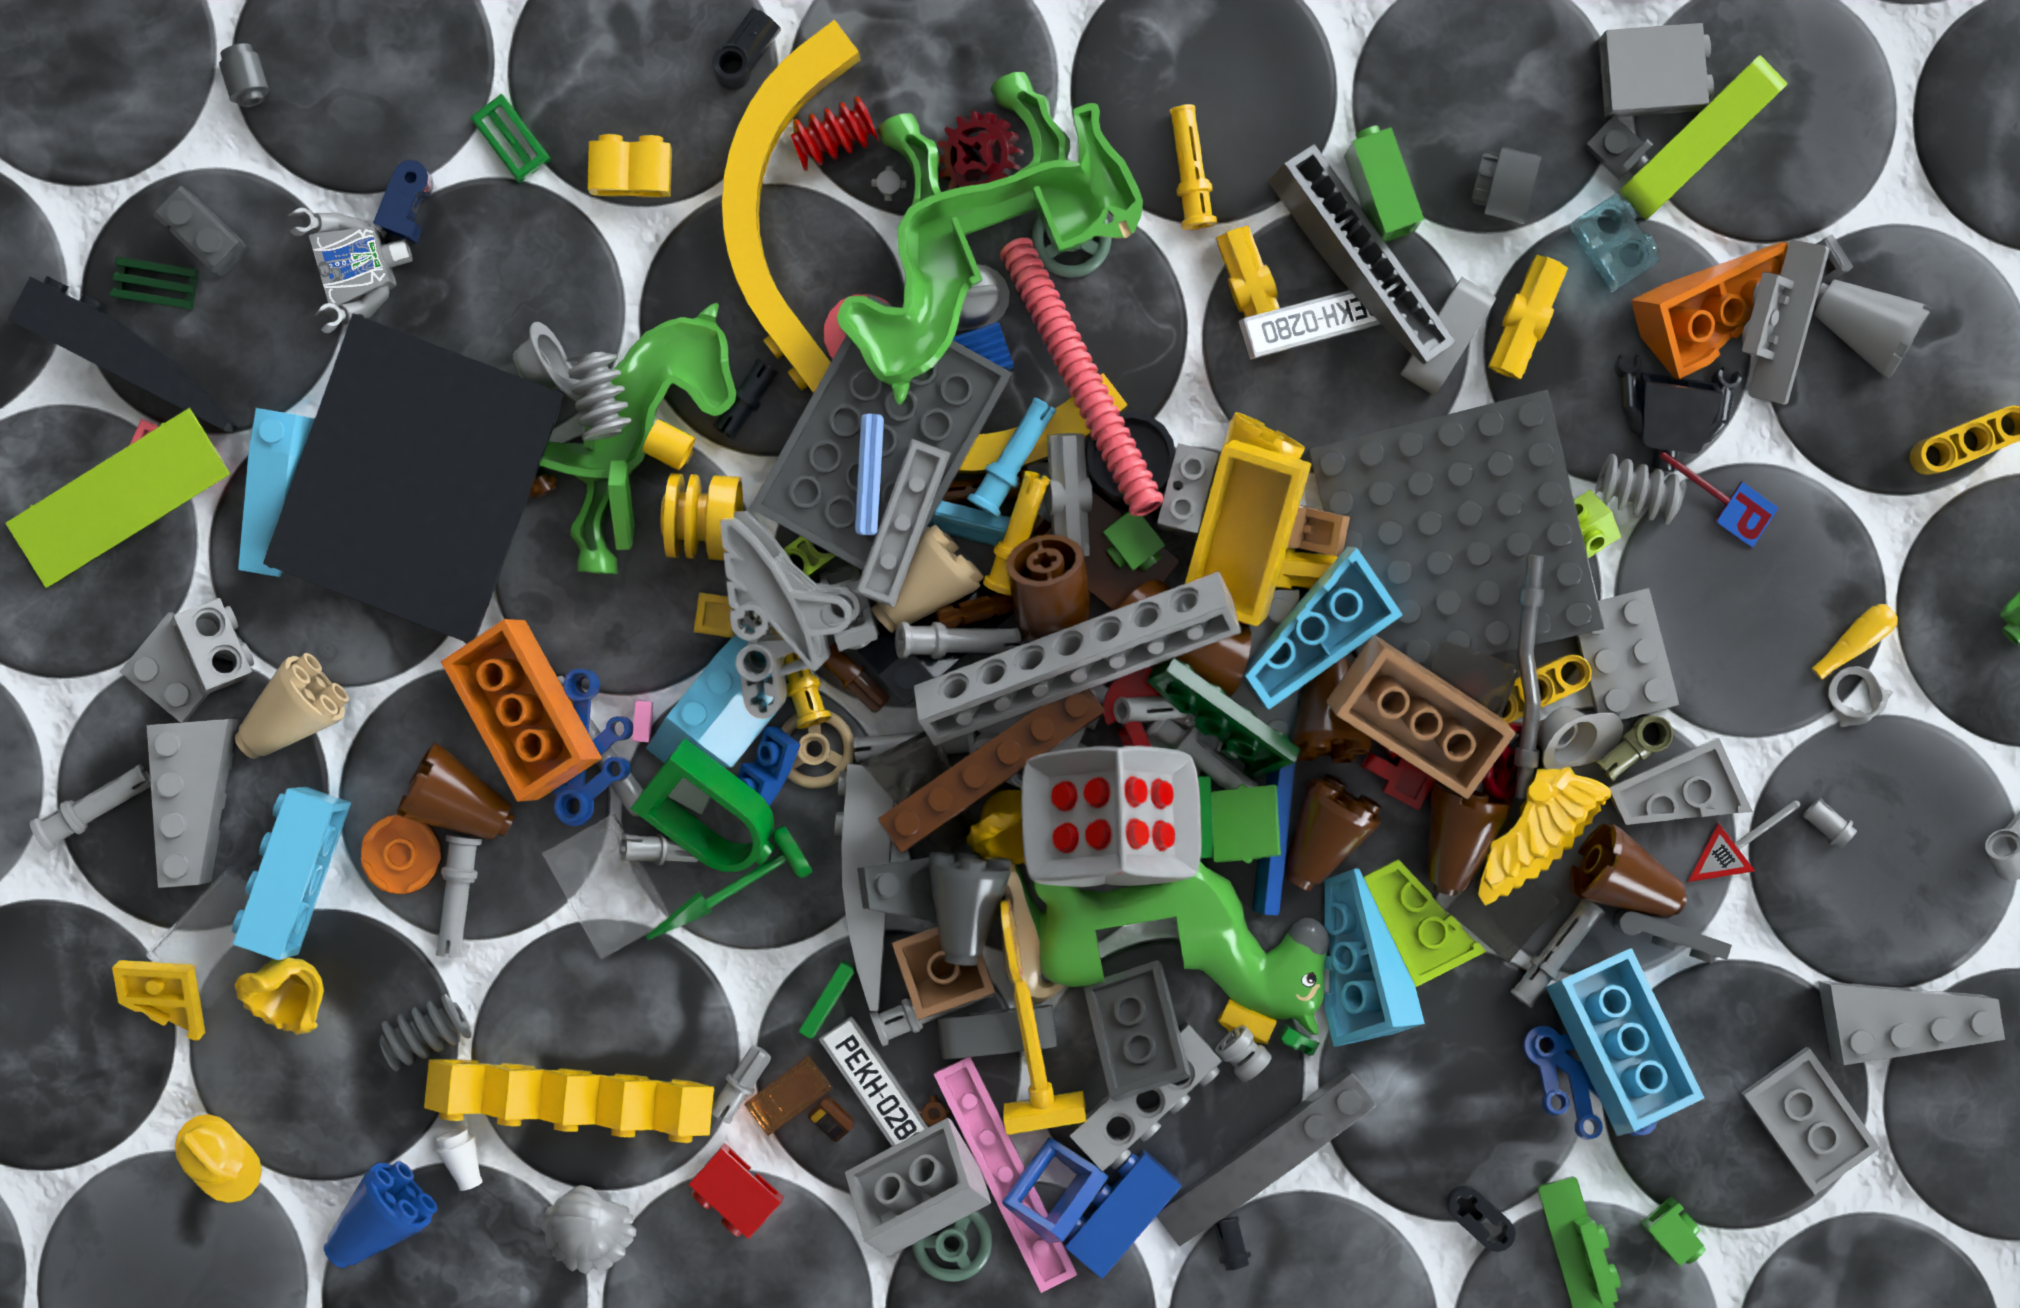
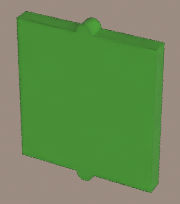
M1241 784L1238 789L1211 792L1214 862L1243 860L1246 863H1251L1252 859L1281 856L1276 785L1248 788L1246 785Z

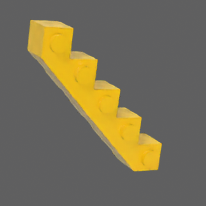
M429 1059L424 1108L440 1112V1119L462 1121L465 1114H485L496 1117L498 1125L521 1126L522 1119H540L554 1123V1130L576 1132L579 1125L596 1124L611 1128V1135L635 1137L636 1130H655L668 1134L669 1141L681 1143L692 1142L693 1136L710 1135L713 1086L688 1080L672 1079L671 1082L650 1080L646 1076L615 1074V1076L592 1074V1071L562 1068L558 1070L536 1069L535 1066L520 1064H478V1060Z

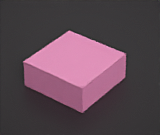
M635 701L632 741H651L654 702Z

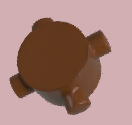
M549 473L537 477L534 480L529 496L538 499L554 491L557 488L555 485L557 478L554 475L550 476Z
M930 1095L929 1101L924 1105L923 1110H917L925 1123L931 1126L944 1120L946 1116L952 1115L950 1107L946 1108L941 1101L937 1100V1095Z

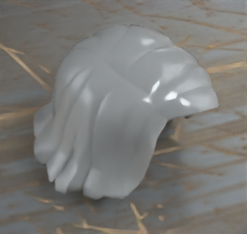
M583 1185L574 1187L567 1194L557 1199L553 1206L548 1207L544 1215L546 1219L541 1224V1230L545 1233L546 1247L552 1250V1256L556 1258V1261H563L569 1270L574 1271L578 1269L584 1274H588L593 1268L603 1272L613 1266L614 1262H617L626 1254L625 1248L632 1243L637 1230L632 1225L634 1216L630 1214L627 1206L603 1199L591 1187Z

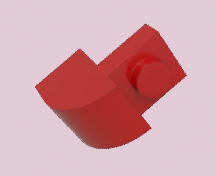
M1151 666L1119 677L1109 686L1102 705L1105 710L1103 719L1106 726L1117 722L1113 707L1116 699L1119 697L1132 698L1161 695L1147 682L1152 671ZM1141 721L1123 724L1124 727L1117 730L1124 747H1152Z

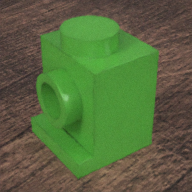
M1670 1196L1640 1223L1672 1261L1679 1266L1685 1262L1691 1264L1706 1251L1705 1245L1696 1236L1701 1232V1229L1686 1212L1680 1216L1678 1215L1684 1208Z

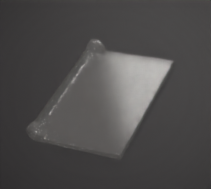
M232 866L226 868L146 954L152 962L194 964L200 1002L207 1010L260 955L259 953L233 945L236 936L232 932L235 917L240 909L245 910L250 895L245 893L247 882Z

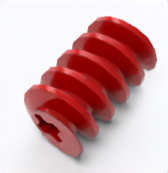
M858 96L853 99L852 111L844 102H840L838 104V116H835L828 107L824 108L823 122H820L813 113L809 114L807 128L798 119L793 120V133L790 134L804 172L808 170L809 157H812L821 166L823 165V152L825 151L836 160L838 159V146L840 145L850 155L853 153L854 140H857L864 149L868 148L869 134H872L879 142L867 107Z

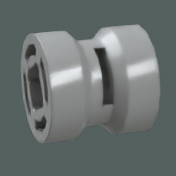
M1240 1025L1230 1031L1215 1048V1053L1224 1062H1230L1233 1065V1073L1242 1082H1247L1257 1076L1269 1064L1272 1058L1270 1052L1263 1045H1257L1253 1041V1033L1245 1025Z

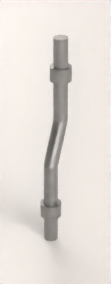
M1527 555L1524 587H1520L1518 604L1522 605L1517 657L1524 695V711L1520 747L1515 748L1514 765L1518 766L1514 797L1527 799L1526 790L1532 784L1534 768L1538 767L1540 750L1536 749L1541 697L1534 659V645L1538 608L1543 606L1545 589H1541L1544 556Z

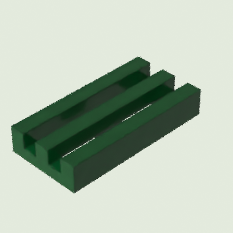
M116 256L115 264L118 266L117 271L113 274V281L115 283L114 288H111V297L193 311L199 277L198 270ZM131 268L187 277L188 283L184 284L128 275L127 269ZM125 283L184 292L186 295L185 300L126 291L124 287Z

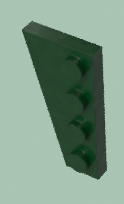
M1172 658L1152 669L1147 682L1180 713H1191L1196 718L1195 727L1204 736L1213 735L1223 743L1220 751L1230 760H1236L1238 757L1246 765L1243 772L1252 780L1295 763L1301 749L1291 743L1283 732L1270 728L1259 720L1256 713L1251 709L1240 706L1227 697L1222 688L1208 683L1195 674L1192 667L1187 663Z

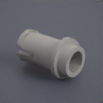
M1821 797L1802 816L1830 839L1828 844L1831 846L1836 844L1839 848L1844 847L1857 832L1852 827V820L1845 821Z

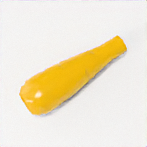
M1877 604L1870 607L1841 636L1826 656L1811 668L1819 679L1823 680L1836 668L1867 651L1894 631L1898 621L1897 615L1886 604Z

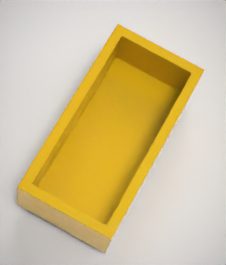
M1234 439L1223 445L1185 584L1220 572L1233 598L1238 621L1258 627L1268 617L1311 463Z

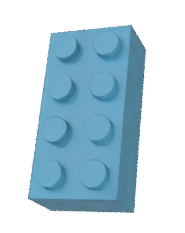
M309 787L287 788L285 794L281 793L278 796L273 809V816L277 817L272 833L267 832L259 849V855L263 856L259 871L254 870L246 886L245 893L250 895L245 910H239L232 926V932L236 934L233 945L279 961L299 954L352 802Z
M1632 948L1546 987L1617 1136L1635 1132L1704 1099Z

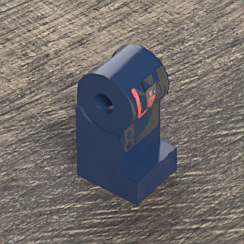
M407 160L396 167L373 221V224L379 230L415 244L418 243L423 229L414 221L422 200L431 194L434 186L433 177L421 163Z

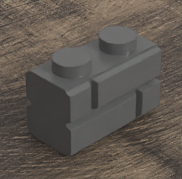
M182 186L177 188L153 214L211 271L222 277L250 249L192 192Z

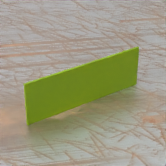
M188 408L168 422L161 423L160 427L35 505H30V508L7 521L6 525L45 588H48L231 474L194 413Z

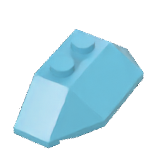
M747 628L748 631L755 632L754 629ZM735 634L716 654L666 716L646 747L648 751L663 763L666 762L682 740L686 738L721 766L731 768L773 718L774 715L765 719L755 718L745 709L741 675L737 672L735 664L739 651L748 645V640H743ZM756 651L758 659L767 663L765 656L761 652ZM772 672L763 679L764 682L772 676ZM765 689L757 695L758 699L765 700L766 705L773 700V696L765 694Z

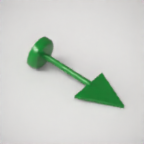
M782 825L773 833L774 842L781 852L779 855L707 899H704L699 891L648 933L646 938L650 940L713 913L710 909L711 907L787 862L793 873L799 878H804L813 872L791 834Z

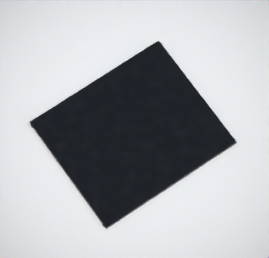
M353 313L263 564L269 568L278 569L454 637L465 644L469 643L478 636L566 394L558 389H550L367 319L362 314Z

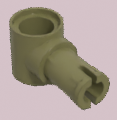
M1660 716L1639 717L1631 724L1630 730L1622 736L1623 741L1602 759L1596 761V764L1600 770H1607L1603 774L1611 782L1615 781L1620 774L1637 760L1644 761L1652 753L1662 751L1671 744L1673 728L1670 722ZM1650 722L1654 723L1660 732L1659 739L1653 745L1647 744L1642 734L1644 727Z

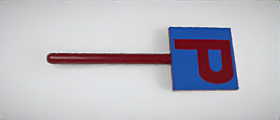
M1660 452L1659 456L1661 459L1725 504L1715 522L1753 548L1779 508L1742 481L1729 498L1667 452Z

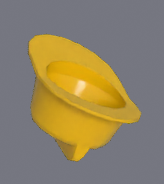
M210 1114L195 1116L187 1121L178 1132L175 1142L176 1158L184 1173L206 1194L215 1200L231 1203L242 1201L257 1188L262 1173L259 1157L253 1148L221 1117Z

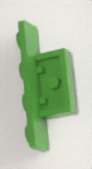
M1570 1176L1538 1186L1537 1190L1571 1307L1615 1308L1614 1302L1619 1301L1615 1289L1621 1287L1619 1275L1613 1263L1608 1265L1604 1249L1609 1248V1241L1602 1224L1596 1225V1222L1588 1216L1578 1179Z

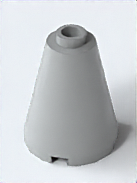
M1834 279L1830 286L1822 283L1819 287L1815 302L1817 308L1813 315L1881 375L1890 379L1932 308L1923 303Z

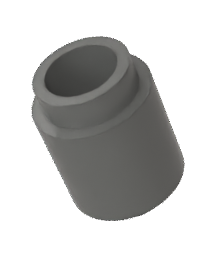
M246 43L235 44L223 49L220 52L222 60L219 62V66L230 101L239 103L241 107H252L264 101L263 97L269 93V87L259 54L253 51L252 45Z

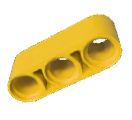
M2013 405L1995 410L1919 441L1910 452L1909 458L1912 467L1923 475L1937 474L2019 442L2020 406ZM2004 415L2010 417L2014 422L2015 428L2011 436L2006 434L2001 427ZM1967 430L1974 433L1977 437L1978 443L1974 451L1968 449L1964 444V434ZM1929 446H1934L1940 452L1941 458L1937 466H1933L1927 460L1926 452Z
M1567 655L1536 668L1537 678L1543 689L1540 708L1571 695L1588 685L1591 680L1592 671L1586 659L1579 655ZM1567 662L1575 664L1579 670V678L1572 685L1564 682L1561 677V669ZM1521 676L1484 692L1477 700L1478 703L1487 708L1488 702L1492 697H1501L1506 703V712L1501 718L1507 724L1523 717L1524 695Z

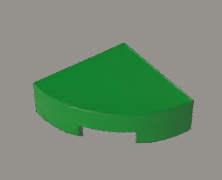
M1284 1024L1278 1035L1282 1043L1295 1050L1298 1049L1308 1056L1314 1055L1320 1045V1042Z

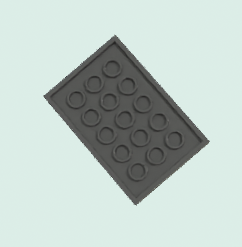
M871 294L867 297L886 307H893ZM846 335L750 508L855 567L864 570L876 535H859L855 531L862 415L879 414L884 419L878 529L911 440L914 439L951 453L922 531V536L1009 382L1012 373L953 340L949 348L932 368L911 379L907 396L904 402L899 405L896 403L891 384L884 383L872 373L857 346Z

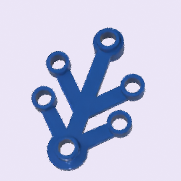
M574 669L564 679V691L569 698L574 700L573 707L589 734L591 699L595 698L598 694L600 681L592 670ZM584 678H587L590 683L587 692H584L581 688V682ZM623 716L609 719L606 728L592 740L600 755L604 754L617 741L629 739L633 734V723L629 718ZM619 721L624 725V732L621 736L617 735L615 731V726ZM610 757L604 762L603 771L586 785V770L570 779L568 783L566 782L552 792L556 795L554 810L559 820L568 826H580L588 822L594 812V799L614 781H623L629 776L631 770L629 762L623 757ZM615 762H618L621 766V772L618 776H615L612 772V766ZM574 799H578L580 802L578 813H575L572 809Z
M1538 1026L1531 1029L1524 1037L1523 1051L1526 1058L1539 1067L1544 1092L1542 1099L1544 1111L1549 1115L1556 1116L1565 1113L1570 1106L1568 1095L1559 1090L1557 1067L1567 1074L1569 1078L1577 1118L1575 1122L1576 1134L1584 1140L1597 1138L1602 1133L1603 1125L1601 1120L1596 1115H1593L1589 1091L1596 1097L1598 1095L1582 1061L1578 1062L1565 1052L1575 1049L1569 1034L1559 1035L1553 1028L1548 1026ZM1541 1039L1549 1042L1550 1050L1548 1053L1541 1051L1539 1047ZM1553 1095L1557 1096L1561 1101L1559 1110H1555L1551 1106L1550 1100ZM1585 1120L1593 1123L1594 1131L1591 1135L1584 1131L1583 1124ZM1657 1121L1629 1134L1633 1136L1649 1134L1655 1129Z

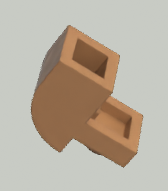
M1299 505L1287 548H1301L1339 556L1344 550L1350 517Z

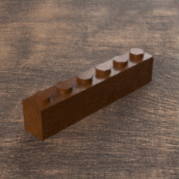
M1090 689L1069 695L1044 706H1039L880 816L878 822L898 851L903 854L1024 770L1028 759L1050 752L1102 716L1105 710Z

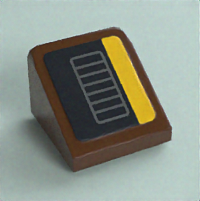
M827 1094L808 1114V1118L834 1142H838L855 1125V1118Z

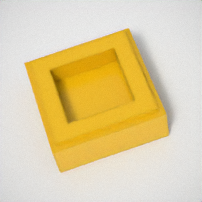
M699 592L694 633L729 638L735 635L730 618V610L733 608L729 606L728 596Z

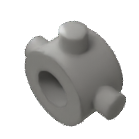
M885 166V171L881 172L877 179L871 180V186L878 187L879 192L884 195L885 201H892V196L898 194L901 188H906V180H900L899 175L893 171V166Z

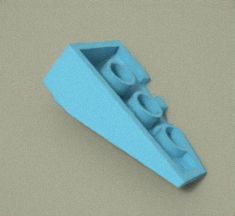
M1352 869L1326 879L1324 884V927L1330 933V955L1326 956L1324 969L1329 970V993H1324V1009L1333 1046H1342L1387 1036L1423 1025L1424 1020L1415 984L1360 869Z

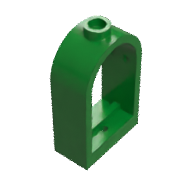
M686 738L682 740L630 808L699 861L715 870L738 872L747 869L754 862L761 866L775 848L768 841L774 830V818L765 799ZM684 777L738 817L749 829L753 842L740 844L722 838L671 800L668 795Z

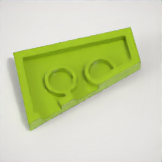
M1394 860L1363 876L1415 987L1487 952L1466 933L1461 924L1451 914H1448L1426 887L1400 860Z

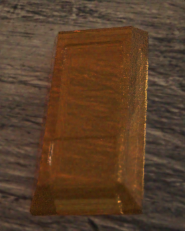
M807 1056L745 1102L744 1105L766 1135L769 1136L833 1087L811 1057Z

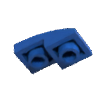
M778 726L765 727L755 762L742 763L738 778L759 793L770 806L784 785L801 744Z

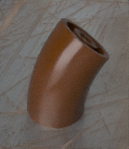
M1042 535L1023 541L1011 551L1007 558L1006 570L1014 608V620L1020 633L1027 640L1032 642L1088 621L1090 616L1089 585L1084 553L1077 542L1066 536Z
M1150 580L1133 591L1120 608L1168 591L1171 588L1160 580ZM1239 623L1241 633L1173 658L1190 665L1195 674L1208 683L1222 688L1226 696L1230 698L1240 685L1246 670L1251 648V630L1248 625ZM1165 660V661H1163V662L1154 664V665H1152L1151 667L1154 668V667H1156V666H1158V665H1160V664H1162V663H1164V662H1166V661H1168V660Z

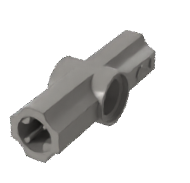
M1059 433L1047 435L1050 482L1045 491V502L1048 514L1051 515L1052 534L1066 536L1074 540L1083 550L1084 556H1090L1088 512H1091L1092 487L1089 477L1086 476L1084 434Z

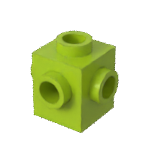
M1591 489L1574 499L1587 556L1590 558L1621 538L1612 511Z

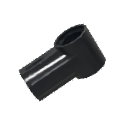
M752 7L727 43L715 51L712 65L718 82L724 88L737 90L743 88L749 82L751 71L781 31V27L770 16ZM729 60H737L742 63L741 69L734 74H727L721 68Z

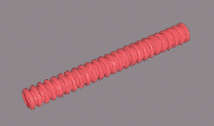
M1030 238L1014 239L1007 243L1000 251V258L1005 262L1004 265L1006 270L1010 272L1011 280L1016 283V290L1021 293V300L1026 303L1028 313L1032 314L1031 319L1033 323L1037 324L1036 328L1038 333L1042 335L1043 343L1048 345L1047 351L1053 356L1054 364L1059 366L1058 372L1060 376L1064 377L1063 382L1065 386L1070 387L1068 391L1070 396L1075 398V406L1081 408L1079 411L1080 416L1086 419L1085 425L1087 429L1091 430L1090 435L1092 439L1097 440V449L1103 451L1101 454L1102 459L1108 462V471L1114 473L1112 478L1115 483L1119 484V492L1125 494L1123 497L1125 504L1131 505L1129 507L1130 514L1133 516L1149 514L1161 505L1164 497L1162 493L1157 492V483L1151 481L1153 478L1152 473L1146 470L1147 464L1145 460L1140 459L1142 455L1140 450L1135 448V440L1129 438L1131 435L1127 427H1124L1125 421L1123 417L1118 416L1120 412L1118 407L1113 405V397L1107 395L1109 392L1108 388L1102 384L1103 378L1097 373L1096 364L1091 363L1092 357L1090 353L1086 352L1087 347L1085 343L1080 342L1082 339L1081 335L1075 331L1076 325L1070 321L1071 316L1065 310L1064 302L1059 300L1060 294L1054 289L1055 285L1049 279L1048 271L1043 269L1044 263L1038 258L1039 254L1033 248L1032 240Z

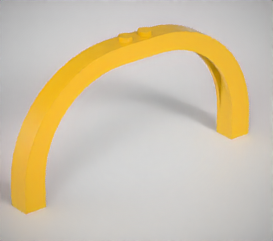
M835 20L787 56L763 82L750 101L737 127L729 150L722 195L723 230L728 256L736 280L748 305L769 335L763 341L777 359L783 355L793 366L787 373L799 389L803 391L809 387L813 394L831 362L788 307L771 277L760 236L759 212L766 169L781 135L791 120L810 99L861 60L859 51ZM1101 374L1103 378L1102 384L1106 385L1109 391L1107 395L1113 397V405L1117 406L1119 412L1122 413L1127 409V403L1105 374ZM1071 397L1055 408L1057 412L1052 416L1023 466H1030L1048 460L1047 435L1083 433L1084 440L1091 436V430L1087 429L1085 425L1086 419L1080 416L1079 411L1081 408H1077L1074 404L1075 398ZM1017 427L989 434H979L958 473H987L985 471L986 466L991 464V462H997Z

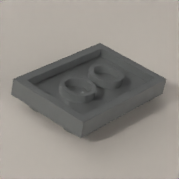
M1158 960L1105 977L1103 983L1083 987L1109 1096L1113 1101L1116 1102L1191 1077L1163 965Z

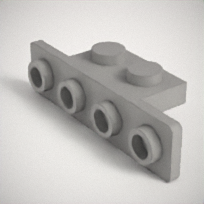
M1791 240L1781 274L1763 272L1761 281L1756 285L1753 292L1754 307L1752 315L1742 333V352L1758 357L1749 389L1750 397L1784 405L1788 403L1827 262L1828 247Z

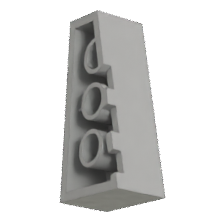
M240 719L147 725L158 888L200 885L212 882L220 836V819L227 793H225L227 779L234 753H232L234 736L238 733Z
M1818 980L1830 1057L1832 1061L1842 1065L2005 1040L1999 999L1978 994Z

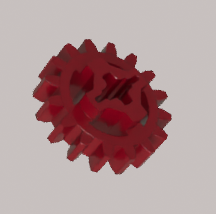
M971 111L970 121L962 116L956 117L958 128L952 129L946 126L944 130L949 136L948 141H938L937 143L940 148L944 149V155H940L939 164L946 167L939 173V176L947 181L951 180L948 186L950 190L993 182L1009 177L1011 171H1020L1022 169L1020 165L1014 163L1015 157L1023 155L1022 149L1013 146L1020 138L1019 134L1012 131L1008 132L1011 124L1003 119L998 121V116L989 112L983 118L981 113ZM976 131H980V133L977 136H969L970 134ZM972 147L979 150V154L982 156V160H984L987 163V165L979 162L980 159L978 156H976L977 153L972 149ZM983 175L990 176L986 180L980 182H972L973 180L978 181L980 177Z

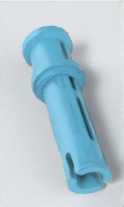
M1036 397L1032 400V404L997 462H991V464L986 466V476L975 494H969L967 498L972 504L996 518L1000 516L999 508L1011 488H1016L1019 484L1018 472L1052 416L1057 412L1052 406L1048 407L1049 404Z

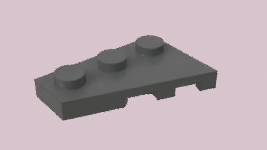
M930 857L857 868L862 908L937 923L929 875Z

